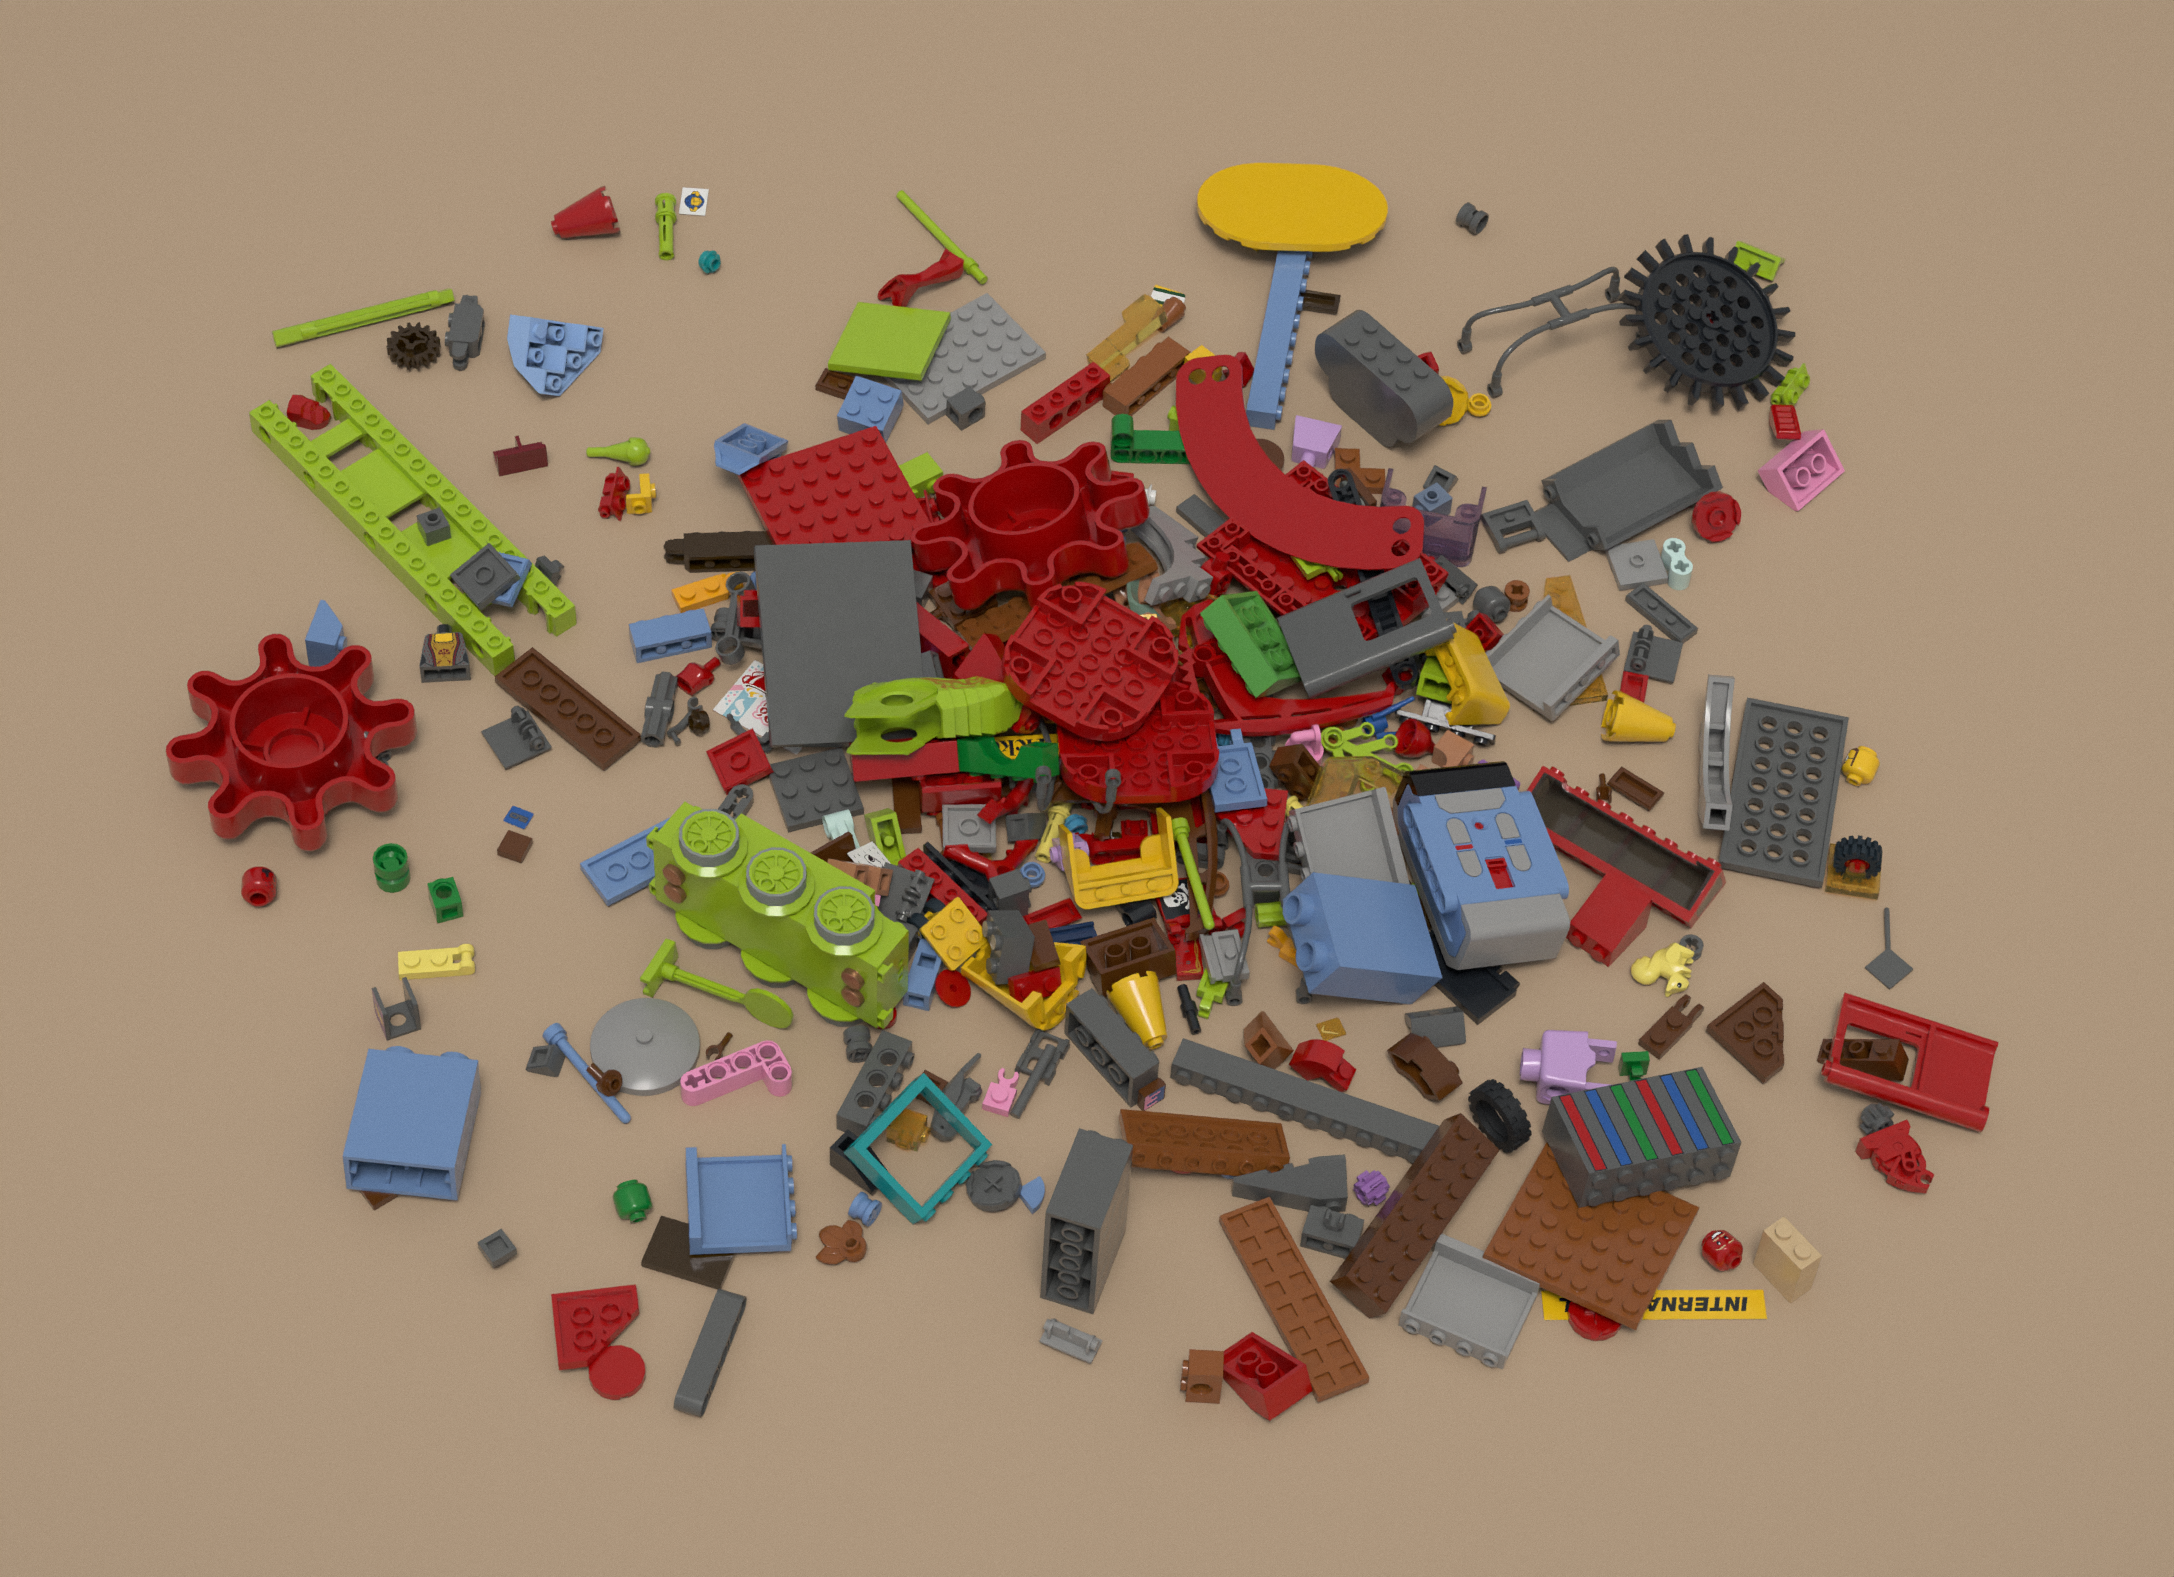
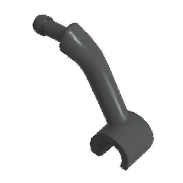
M691 697L688 700V713L677 725L667 731L668 737H672L677 745L681 743L677 734L681 733L688 725V717L691 715L692 710L699 709L703 711L702 705L696 707L698 705L697 697Z
M731 713L727 714L726 718L731 723L730 728L737 735L746 732L739 721H735ZM766 732L762 737H758L764 752L769 753L773 747H770L769 732Z

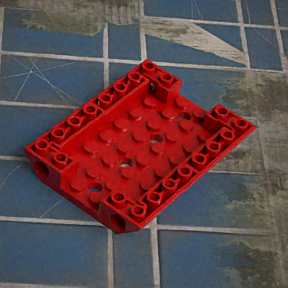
M1305 460L1285 474L1299 485L1314 493L1333 499L1328 485V478ZM1233 516L1196 545V548L1210 559L1214 558L1217 552L1227 553L1230 556V560L1226 569L1232 573V577L1251 592L1257 591L1262 600L1281 616L1342 591L1334 589L1337 585H1343L1347 589L1361 583L1357 569L1338 568L1343 577L1336 582L1327 571L1307 580L1288 554L1282 553L1250 535V530ZM1404 540L1396 542L1392 547V553L1395 556L1405 555L1409 551V543ZM1422 552L1419 558L1437 595L1449 572ZM1417 580L1391 590L1403 627L1429 607L1420 583ZM1367 600L1354 605L1352 611L1364 640L1370 641L1379 637L1374 619L1370 618L1372 613Z

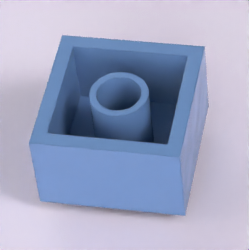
M856 376L837 414L839 431L852 434L877 426L884 441L887 442L904 406L902 391Z

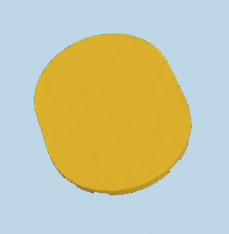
M1247 163L1228 167L1216 172L1205 180L1197 195L1199 217L1205 225H1209L1214 229L1215 234L1227 241L1233 239L1241 242V245L1244 247L1260 250L1309 252L1347 250L1351 248V245L1357 243L1363 245L1375 238V234L1383 230L1388 214V205L1384 195L1369 180L1345 169L1318 164Z

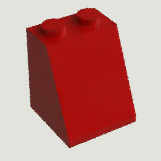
M1610 869L1570 921V928L1566 938L1574 946L1580 947L1589 953L1594 960L1602 962L1609 967L1647 927L1653 897Z

